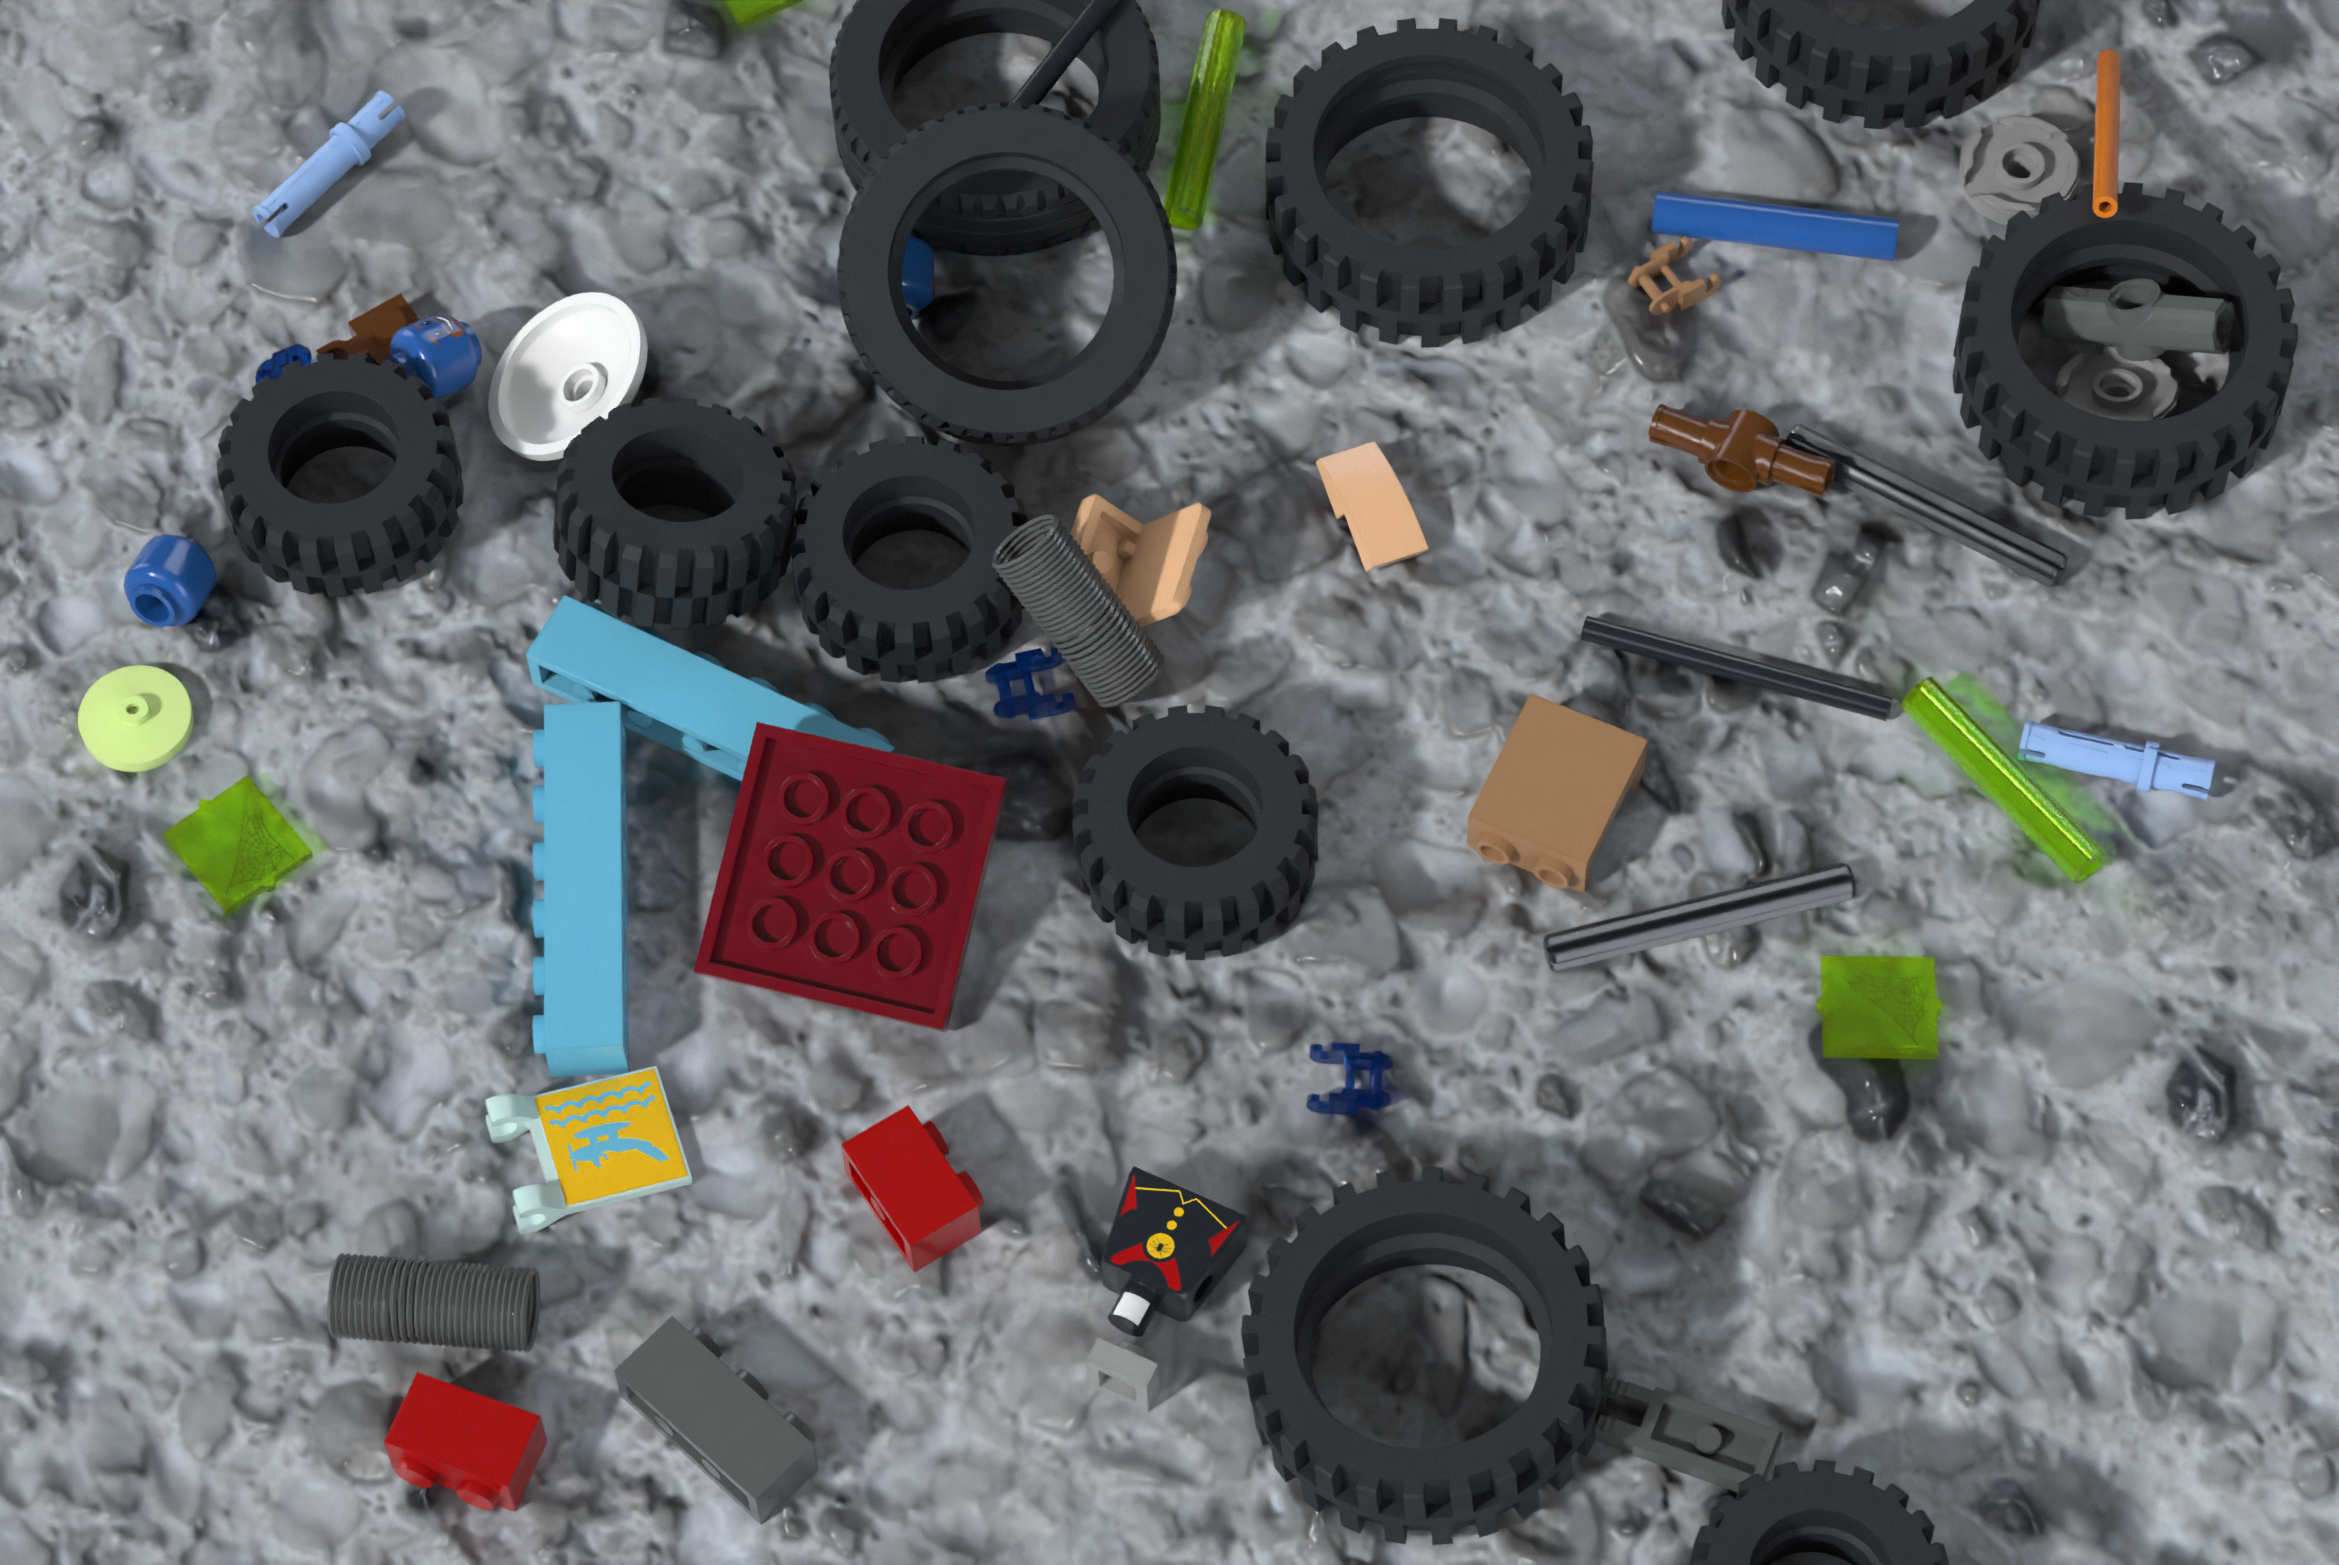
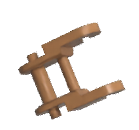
M1688 236L1681 238L1678 248L1671 241L1652 251L1650 261L1642 266H1636L1628 279V284L1632 288L1642 286L1653 300L1649 306V311L1653 315L1668 313L1677 305L1681 311H1684L1713 295L1722 284V279L1717 273H1713L1708 277L1709 282L1707 285L1702 278L1694 282L1689 280L1681 282L1669 267L1686 257L1692 250L1693 242ZM1663 274L1673 286V288L1662 292L1654 279Z

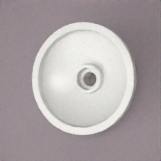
M588 292L559 300L534 316L517 333L504 351L490 386L488 400L490 422L494 432L503 444L516 454L527 459L537 461L561 459L570 441L578 434L581 435V429L598 416L603 417L605 420L608 419V412L613 408L627 403L631 406L642 383L648 352L646 332L638 315L623 301L612 295Z

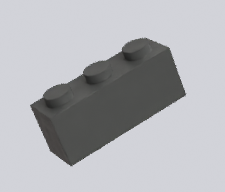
M671 1316L614 1370L620 1396L759 1524H762L818 1471L813 1444L816 1441V1437L811 1429L794 1413L789 1411L782 1416L766 1401L769 1398L767 1391L752 1374L745 1369H740L735 1373L719 1359L722 1356V1352L708 1334L696 1326L688 1331Z

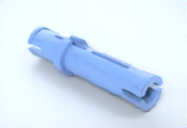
M379 90L374 95V98L346 124L342 122L337 123L329 131L330 139L259 205H255L252 208V214L258 223L268 219L277 209H280V213L263 228L265 231L276 238L282 236L284 231L355 164L362 166L371 158L370 150L406 119L405 112L400 105H397L393 110L390 109L380 119L378 118V115L395 100L392 96Z
M2026 720L2017 758V760L2057 766L2058 768L2137 784L2136 790L2149 793L2151 787L2201 798L2202 800H2207L2216 760L2191 757L2159 749L2160 743L2147 741L2146 746L2074 730L2051 727L2031 720Z

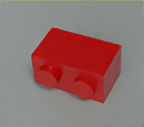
M909 1105L841 1144L846 1174L914 1273L981 1233L979 1207L984 1205V1200L977 1185L965 1170L958 1174L955 1173L945 1156L949 1155V1149L937 1127L930 1120L921 1124Z
M417 1372L386 1436L384 1445L392 1468L395 1469V1473L403 1480L422 1488H431L433 1483L456 1490L459 1498L480 1509L493 1510L495 1505L515 1512L548 1441L540 1415Z

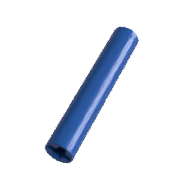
M1656 191L1651 233L1894 261L1899 219Z

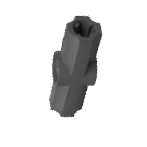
M2144 278L2123 281L2113 286L2110 290L2053 285L2045 297V308L2042 317L2045 337H2053L2054 340L2116 345L2118 355L2130 361L2153 359L2163 354L2166 350L2225 355L2233 343V329L2236 322L2235 311L2231 302H2225L2224 299L2161 294L2157 283Z

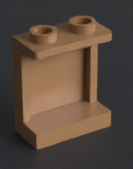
M1530 693L1468 815L1467 845L1475 849L1487 861L1499 865L1510 863L1530 871L1540 881L1551 887L1559 889L1569 887L1579 892H1584L1590 881L1592 862L1628 789L1636 790L1645 771L1648 740Z

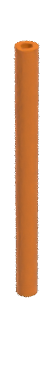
M2111 49L2102 51L2097 57L2093 211L2101 218L2112 217L2118 209L2121 56L2118 52Z

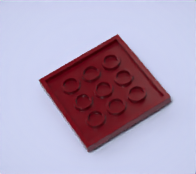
M757 722L694 972L710 978L947 1033L1009 782L1001 777Z

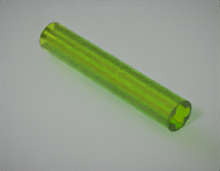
M1217 9L1206 15L1163 205L1171 227L1179 230L1189 231L1198 229L1204 221L1247 26L1245 19L1234 11Z
M1934 677L1922 680L1906 695L1901 708L2075 884L2085 881L2100 868L2107 857V851Z

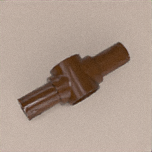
M1660 404L1653 415L1649 427L1650 442L1669 446L1697 456L1698 462L1705 465L1704 468L1707 475L1718 485L1731 491L1740 493L1750 492L1755 489L1758 482L1768 486L1776 482L1825 498L1835 476L1836 467L1834 466L1836 462L1834 460L1815 456L1787 446L1786 440L1779 437L1780 434L1777 427L1769 419L1754 411L1734 410L1729 413L1726 420L1715 416L1708 420Z

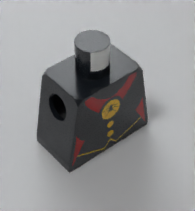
M1133 1166L1129 1173L1101 1261L1103 1285L1108 1290L1119 1294L1108 1315L1109 1322L1128 1335L1142 1337L1156 1311L1179 1322L1190 1320L1248 1244L1247 1216Z

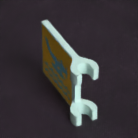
M657 1066L533 1096L510 1093L496 1095L485 1100L488 1111L486 1124L492 1143L512 1140L530 1130L546 1181V1185L534 1184L513 1190V1198L516 1206H513V1213L520 1234L541 1230L569 1214L692 1184V1176Z

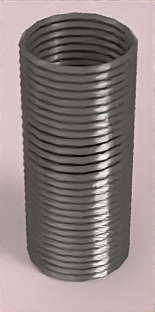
M1047 514L1028 521L1010 534L996 549L992 557V567L996 568L999 577L1003 578V582L1007 583L1010 590L1014 592V596L1018 597V601L1021 602L1025 610L1036 621V625H1039L1043 633L1047 635V639L1053 642V647L1058 648V653H1061L1062 658L1066 659V664H1069V667L1073 669L1076 677L1080 678V682H1083L1084 686L1087 687V691L1091 692V696L1094 697L1099 706L1110 708L1128 702L1144 691L1157 678L1164 666V655L1160 653L1157 646L1146 635V631L1142 630L1139 622L1135 621V617L1126 609V605L1122 604L1121 599L1117 598V593H1114L1113 588H1110V584L1106 583V579L1099 573V569H1096L1095 565L1088 559V555L1084 554V550L1080 548L1077 541L1066 530V526L1062 525V521L1058 519V516Z
M340 1253L334 1261L329 1282L327 1301L328 1329L333 1338L339 1337L340 1339L345 1337L346 1339L352 1338L353 1340L359 1338V1340L366 1339V1341L372 1339L373 1341L379 1340L383 1342L385 1340L386 1342L396 1341L397 1343L403 1341L406 1344L410 1342L417 1344L419 1342L421 1345L432 1344V1346H436L438 1344L439 1346L445 1345L446 1347L451 1345L452 1347L458 1346L459 1348L464 1346L465 1348L471 1347L472 1349L477 1347L478 1349L484 1348L485 1350L491 1348V1350L498 1349L502 1351L504 1349L505 1351L511 1350L512 1352L517 1350L518 1352L524 1351L528 1353L534 1345L538 1327L540 1277L537 1269L534 1267L531 1269L525 1267L523 1269L521 1266L518 1268L512 1266L510 1268L507 1265L503 1267L502 1265L496 1266L492 1264L490 1266L489 1264L483 1265L481 1263L477 1265L476 1263L470 1264L468 1262L465 1264L459 1262L457 1264L454 1261L452 1263L450 1261L444 1263L441 1260L429 1262L427 1259L421 1262L420 1259L413 1261L412 1258L405 1260L402 1257L400 1259L388 1256L386 1258L384 1256L378 1258L375 1255L371 1257V1255L364 1256L360 1254L358 1256L357 1254L351 1255L347 1253L345 1255Z

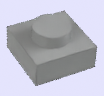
M1097 1338L1086 1359L1088 1386L1149 1412L1160 1391L1159 1364L1153 1362L1151 1355L1137 1345L1125 1341H1119L1114 1345L1101 1338Z

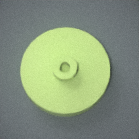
M146 665L126 666L101 677L85 694L78 712L79 731L89 753L103 765L124 772L150 770L174 758L187 743L194 724L193 707L183 684L169 672Z

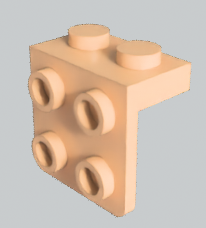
M1094 494L1081 500L1070 535L1077 541L1080 548L1084 550V554L1088 555V559L1095 565V568L1099 569V573L1106 579V583L1110 584V588H1113V592L1117 593V598L1121 599L1122 604L1126 605V609L1135 617V621L1139 622V626L1143 627L1176 615L1188 602L1192 590L1190 580L1196 561L1208 541L1206 530L1211 517V510L1201 503H1196L1143 525L1098 494Z

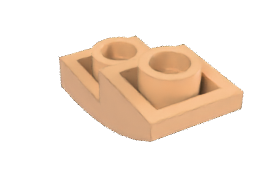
M1375 441L1320 458L1316 461L1336 519L1346 517L1365 572L1420 555L1429 549L1411 504L1392 467Z

